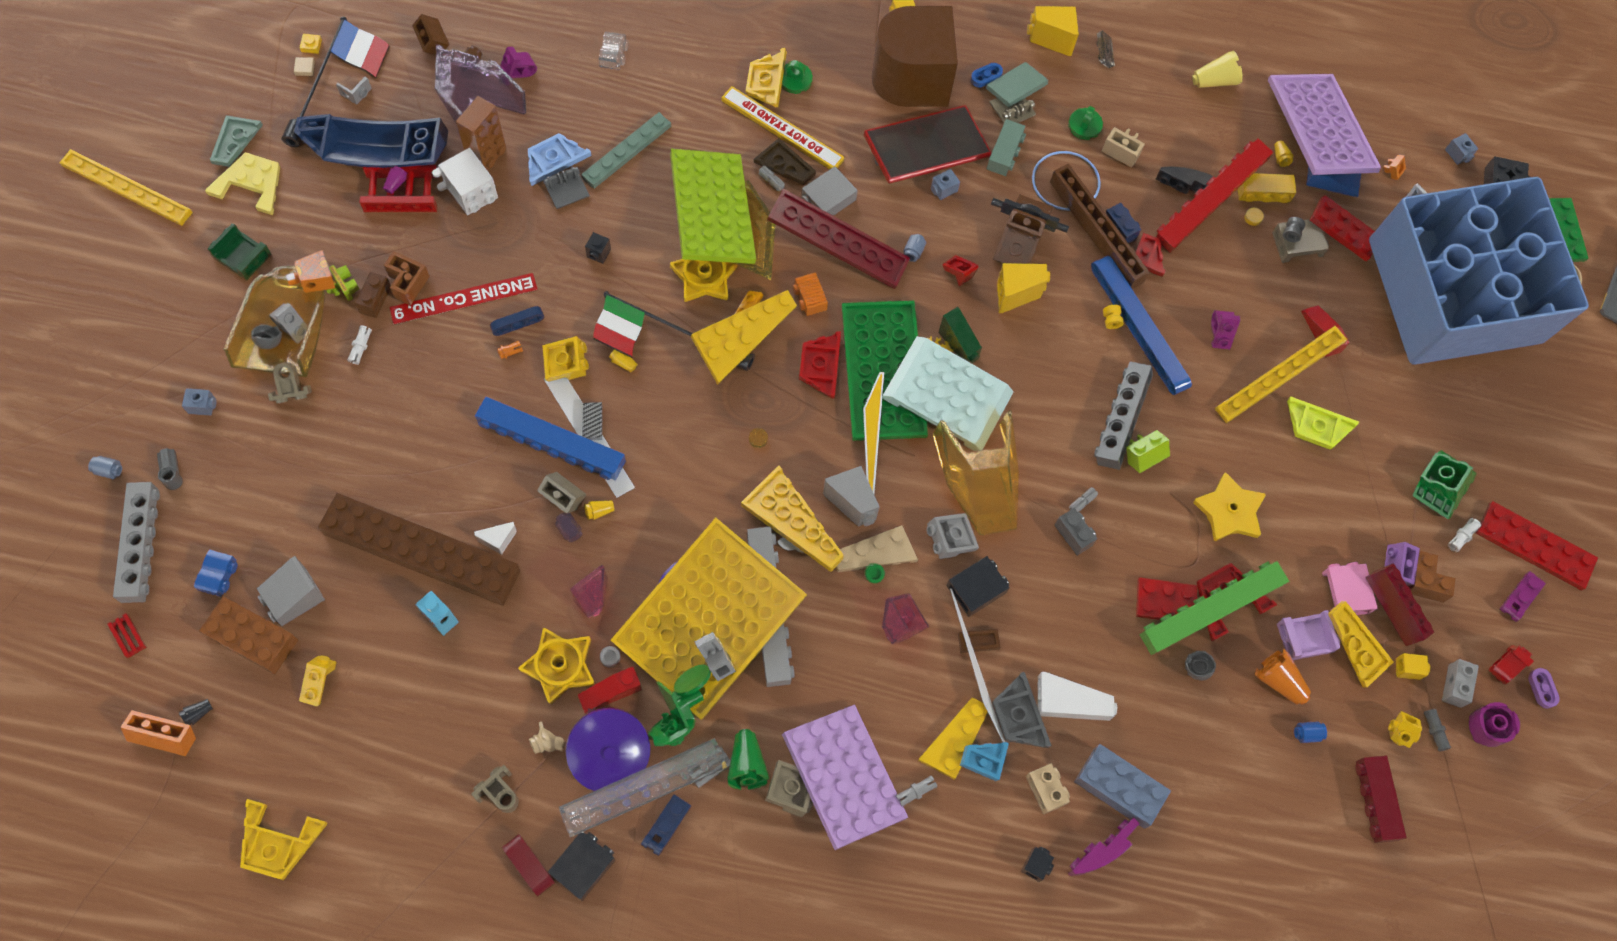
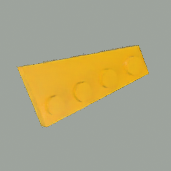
M971 698L918 761L955 780L961 768L960 763L964 748L973 744L988 712L984 703Z

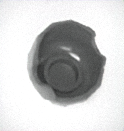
M261 324L251 331V338L253 343L259 348L272 349L280 344L282 331H279L278 326L272 327Z
M1195 651L1187 656L1185 669L1194 680L1203 681L1209 679L1214 674L1216 662L1206 651Z

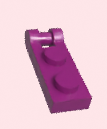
M1531 571L1527 572L1502 604L1500 610L1503 613L1507 612L1515 622L1519 621L1546 583Z

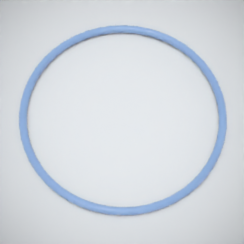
M1070 151L1053 152L1040 159L1034 167L1032 174V183L1034 190L1042 201H1044L1046 204L1050 206H1053V208L1071 211L1069 208L1058 207L1056 205L1051 204L1041 196V194L1038 192L1036 188V169L1044 159L1052 155L1071 154L1084 159L1086 162H1088L1094 169L1098 179V187L1094 195V198H1096L1099 193V173L1096 167L1087 158L1080 154Z

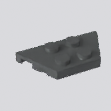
M1022 672L992 702L1005 741L1049 748L1052 745L1026 674Z

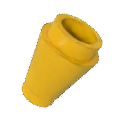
M1278 141L1274 144L1276 163L1281 167L1289 166L1293 162L1294 156L1284 141Z
M613 350L609 356L612 363L630 373L638 365L633 358L616 350Z
M589 501L588 504L584 505L587 519L596 520L613 512V501Z

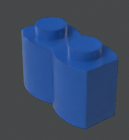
M209 550L203 561L202 569L195 580L194 588L201 592L222 597L229 589L230 576L237 570V560L231 555Z

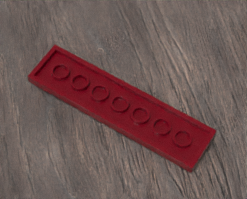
M785 189L782 190L767 218L768 221L893 289L897 287L910 260V257Z

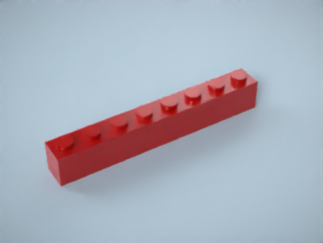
M1259 138L1254 142L1250 141L1243 148L1245 151L1242 154L1237 153L1231 159L1232 163L1229 166L1224 165L1219 171L1220 174L1216 178L1213 176L1206 183L1208 186L1204 190L1200 188L1194 194L1195 198L1192 201L1188 200L1181 207L1183 210L1179 213L1175 212L1169 218L1170 222L1167 225L1162 224L1156 232L1158 234L1156 238L1160 239L1161 245L1169 253L1270 159L1273 151Z

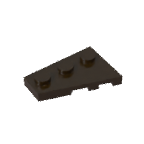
M779 138L754 158L755 164L762 167L766 166L771 171L802 185L816 175V170Z

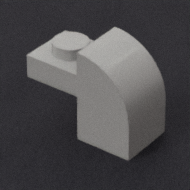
M713 632L695 641L697 648L705 658L711 673L717 681L736 672L721 641Z

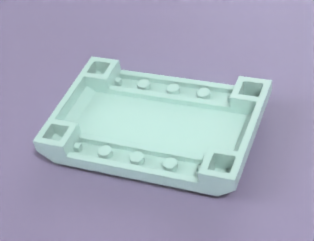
M917 336L884 392L882 399L896 407L899 405L903 406L964 441L963 445L980 454L1014 391L1008 384L933 341Z

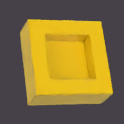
M303 34L300 44L301 52L319 54L322 42L321 36Z

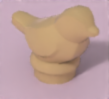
M542 721L539 722L538 735H533L529 739L535 754L542 753L544 750L548 752L560 750L562 752L565 747L564 739L555 736L545 729Z

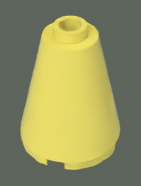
M1228 52L1194 71V75H1192L1193 84L1197 85L1198 88L1241 84L1242 68L1236 62L1239 60L1236 52Z

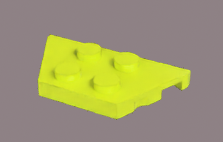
M1291 396L1287 401L1295 437L1329 450L1335 447L1359 424V421Z

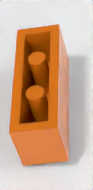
M131 710L120 727L128 742L182 756L187 755L196 740L191 725Z

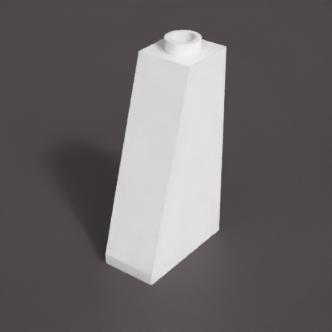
M1041 672L1038 676V710L1041 716L1110 721L1117 714V703H1114V696L1047 672Z

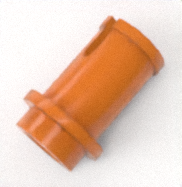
M516 341L506 346L500 345V348L497 349L500 358H505L506 360L511 355L523 352L522 347H518L521 346L520 342Z

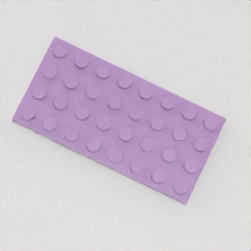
M1333 74L1270 75L1268 82L1313 175L1379 173L1381 166Z

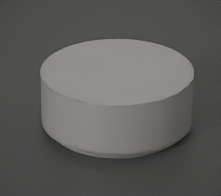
M607 646L602 649L600 660L604 666L611 668L620 662V652L617 648Z

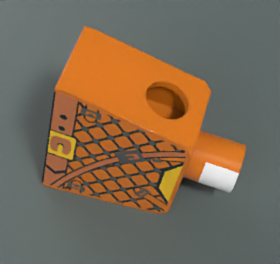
M323 250L295 261L294 264L297 272L286 275L289 286L301 283L303 291L306 293L335 288Z

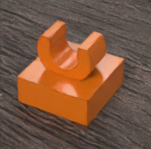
M1397 155L1395 159H1388V166H1383L1384 172L1391 173V179L1398 180L1405 171L1404 155Z

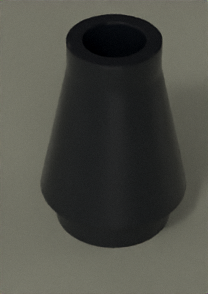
M208 699L183 707V710L178 713L185 724L194 725L209 711L213 710V707Z

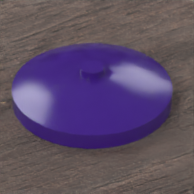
M602 708L586 714L574 725L566 743V760L572 775L584 787L596 792L611 793L629 787L643 774L650 757V741L643 725L632 714L616 708Z

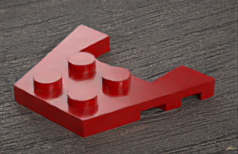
M1229 563L1196 582L1200 597L1204 596L1206 599L1211 596L1209 592L1219 587L1221 590L1227 588L1226 583L1234 579L1238 581L1244 579L1243 573L1232 563ZM1266 595L1253 601L1259 614L1277 606L1276 602L1270 600ZM1222 619L1207 626L1211 641L1229 632Z

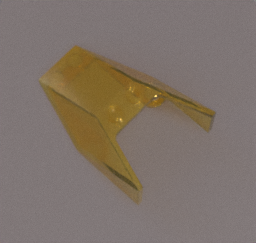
M1008 411L1000 422V428L1005 441V447L968 453L962 448L944 420H940L933 432L947 486L979 535L1017 529L1019 468L1012 411Z

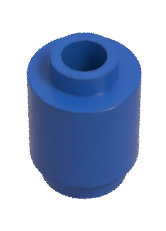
M1318 721L1298 723L1294 728V736L1300 743L1321 742L1327 738V728L1324 723Z

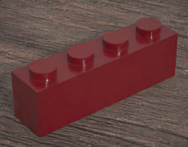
M1394 563L1377 569L1365 577L1405 646L1426 640L1434 633L1431 623L1426 619L1421 606L1416 602L1411 589L1406 585Z
M1388 756L1364 757L1357 760L1355 770L1360 778V792L1365 800V813L1369 817V831L1374 839V843L1406 839L1407 836Z

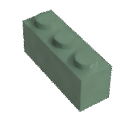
M1008 119L1005 120L990 156L987 170L1003 176L1007 175L1008 170L1012 171L1015 164L1013 158L1014 156L1018 157L1021 149L1019 143L1023 144L1026 133H1024L1025 125Z

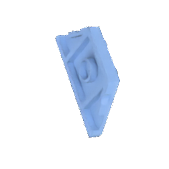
M559 133L528 148L529 181L531 186L546 179L547 176L550 177L590 157L591 151L579 147L578 143L568 140Z

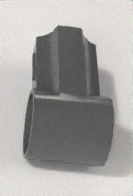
M162 449L157 453L159 465L158 478L167 489L176 490L183 483V479L179 474L176 451L174 449Z

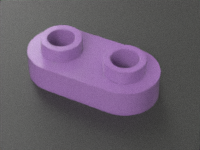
M1543 668L1530 672L1528 679L1537 703L1547 709L1556 706L1559 703V695L1551 674Z

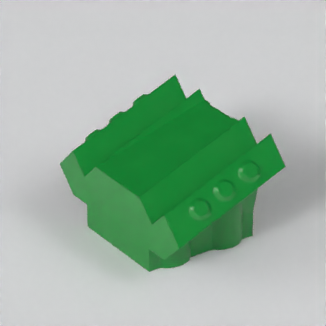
M1440 450L1438 453H1435L1422 473L1413 497L1438 514L1450 519L1462 497L1468 491L1470 484L1473 483L1477 473L1473 471V467L1469 466L1468 463L1458 461L1443 450Z

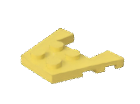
M245 152L205 191L207 195L223 199L232 184L260 193L262 195L255 206L257 211L273 215L280 165L278 162Z

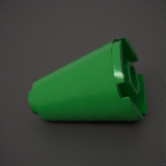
M742 729L735 735L727 778L728 785L734 789L741 790V786H748V790L765 786L768 783L767 780H769V774L756 734L750 729Z

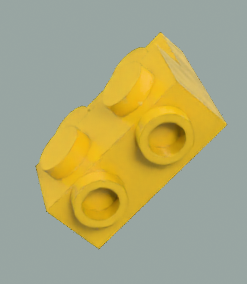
M577 336L542 345L545 379L548 382L565 377L571 380L586 376V370L589 369L588 361L584 357V353H587V346Z

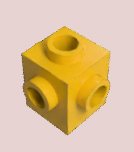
M1401 711L1396 720L1393 719L1390 722L1388 730L1390 738L1395 744L1410 748L1414 742L1416 743L1419 740L1422 726L1420 719Z

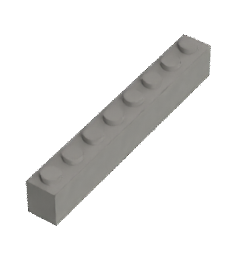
M771 527L747 529L748 545L776 568L779 558L778 551L774 552L773 545L776 544L775 533H771ZM784 623L762 648L767 687L791 684V678H795L794 667L789 665V658H792L791 646H787L786 639H789L788 627H784Z

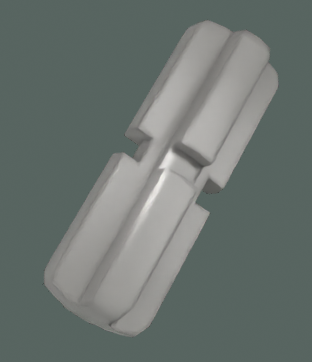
M766 166L759 169V175L767 182L770 181L769 184L777 191H781L785 187V183Z
M1093 487L1089 488L1069 506V509L1075 508L1077 512L1081 511L1085 505L1097 497L1098 492Z

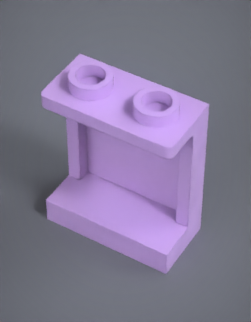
M1328 610L1320 614L1301 618H1283L1277 623L1284 648L1289 652L1293 660L1333 653L1340 648V638L1335 633Z

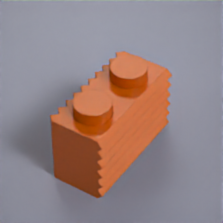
M816 272L795 278V283L792 287L795 296L798 295L800 298L798 302L801 311H805L806 316L826 311L828 301Z

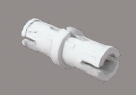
M360 326L356 340L352 342L353 348L347 359L350 363L352 361L353 364L358 365L360 363L363 351L367 349L368 345L366 343L372 329L368 328L366 330V326Z
M1470 518L1467 524L1456 532L1457 535L1448 543L1449 549L1459 552L1462 546L1472 539L1475 531L1480 528V522L1477 519Z

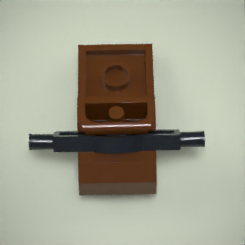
M1019 194L1016 202L1005 199L1003 202L993 197L991 205L1001 208V213L1010 216L993 260L1000 263L1030 264L1044 229L1055 232L1057 229L1067 233L1069 226L1059 223V218L1050 215L1053 206Z

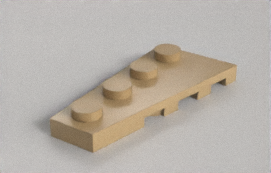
M899 526L840 549L844 559L836 566L838 572L863 569L871 563H878L881 566L889 564L898 565L904 562H917L918 559L903 526Z

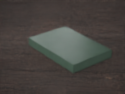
M1024 62L987 84V90L1005 105L1011 107L1048 85V79L1027 62Z

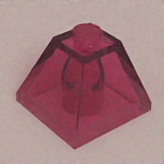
M600 565L570 589L574 602L588 618L592 615H598L603 610L602 607L605 604L608 579L603 565Z
M910 593L886 599L882 628L891 644L903 642L929 627Z

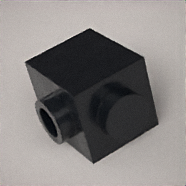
M593 232L585 245L587 258L604 264L611 251L610 239Z
M1041 846L1038 848L1034 847L1031 849L1021 872L1037 882H1041L1045 875L1049 876L1052 872L1054 857L1050 855V851Z

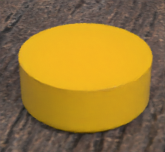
M1253 207L1248 209L1244 218L1249 225L1257 226L1262 222L1264 214L1260 209Z

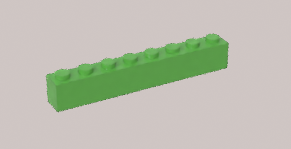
M1268 561L1258 567L1259 571L1254 573L1251 570L1243 574L1244 579L1240 581L1234 579L1226 583L1227 588L1221 590L1219 587L1209 592L1210 597L1205 599L1202 596L1194 600L1195 605L1191 607L1185 605L1177 609L1178 614L1172 616L1169 613L1160 618L1161 623L1155 625L1152 622L1143 627L1145 631L1139 635L1150 654L1153 655L1290 582L1278 561L1272 564Z

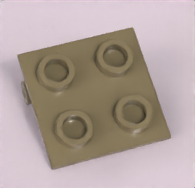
M998 98L989 101L1003 123H1005L1006 119L1019 123L1036 115L1033 107H1035L1033 100L1030 101L1024 98L1011 107L1005 105Z

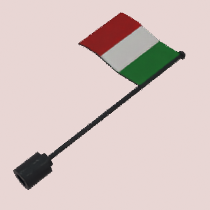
M605 291L603 294L606 298L604 308L595 325L593 339L632 358L634 345L642 330L644 315L689 336L693 333L609 294V291ZM750 353L737 367L748 371L754 362L755 354Z

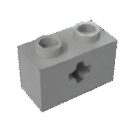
M1461 659L1449 664L1442 701L1460 708L1472 703L1479 666Z

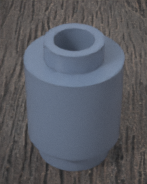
M920 234L909 237L903 250L904 255L910 257L909 261L915 262L920 258L926 245L924 237Z
M98 456L90 460L88 469L94 475L115 479L117 476H120L122 465L119 460Z

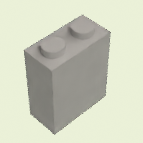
M833 167L803 187L801 198L834 216L856 201L858 190L836 167Z

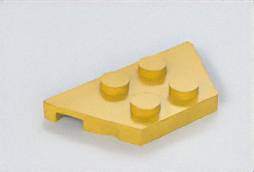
M785 48L780 49L781 52L773 56L768 54L762 59L750 62L746 85L748 96L778 107L787 55Z

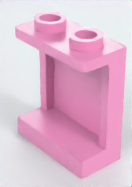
M1358 562L1348 563L1346 566L1331 564L1322 572L1323 576H1328L1335 607L1341 601H1346L1356 615L1370 614L1377 609L1373 590L1365 578L1369 575L1366 564H1358Z

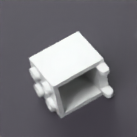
M470 148L439 164V167L432 172L434 177L442 175L443 182L437 185L438 190L444 191L448 189L467 215L477 212L481 207L493 203L498 198L492 176Z

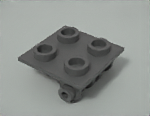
M571 167V169L565 172L561 171L562 173L560 174L556 173L557 175L547 176V179L543 180L556 209L590 196L579 175L578 167Z

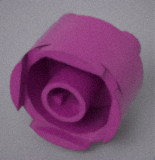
M1493 702L1470 714L1469 729L1476 743L1487 747H1497L1514 739L1516 734L1519 733L1520 721L1517 714L1511 711L1506 704Z

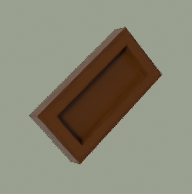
M998 629L967 631L974 652L1000 650ZM958 632L960 653H969L963 632Z

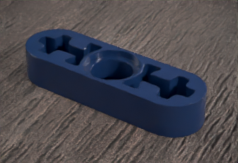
M534 306L491 322L490 328L493 335L500 336L543 320L544 314L541 307Z

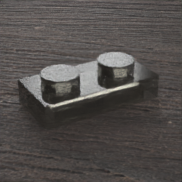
M1102 30L1097 33L1098 59L1101 64L1111 68L1115 66L1112 38Z

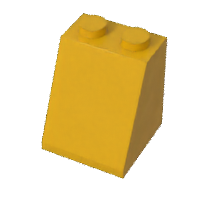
M1035 6L1034 12L1030 15V24L1027 25V35H1030V42L1064 55L1072 56L1079 35L1076 7Z
M1003 263L997 279L999 313L1007 312L1041 298L1043 291H1046L1047 282L1050 281V271H1047V264Z

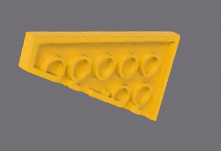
M788 290L691 334L695 346L717 385L796 308L797 305Z
M780 466L776 467L741 502V506L830 572L844 559L843 553L833 539L827 535L823 525L817 521L810 507L800 493L792 486V482L784 475Z

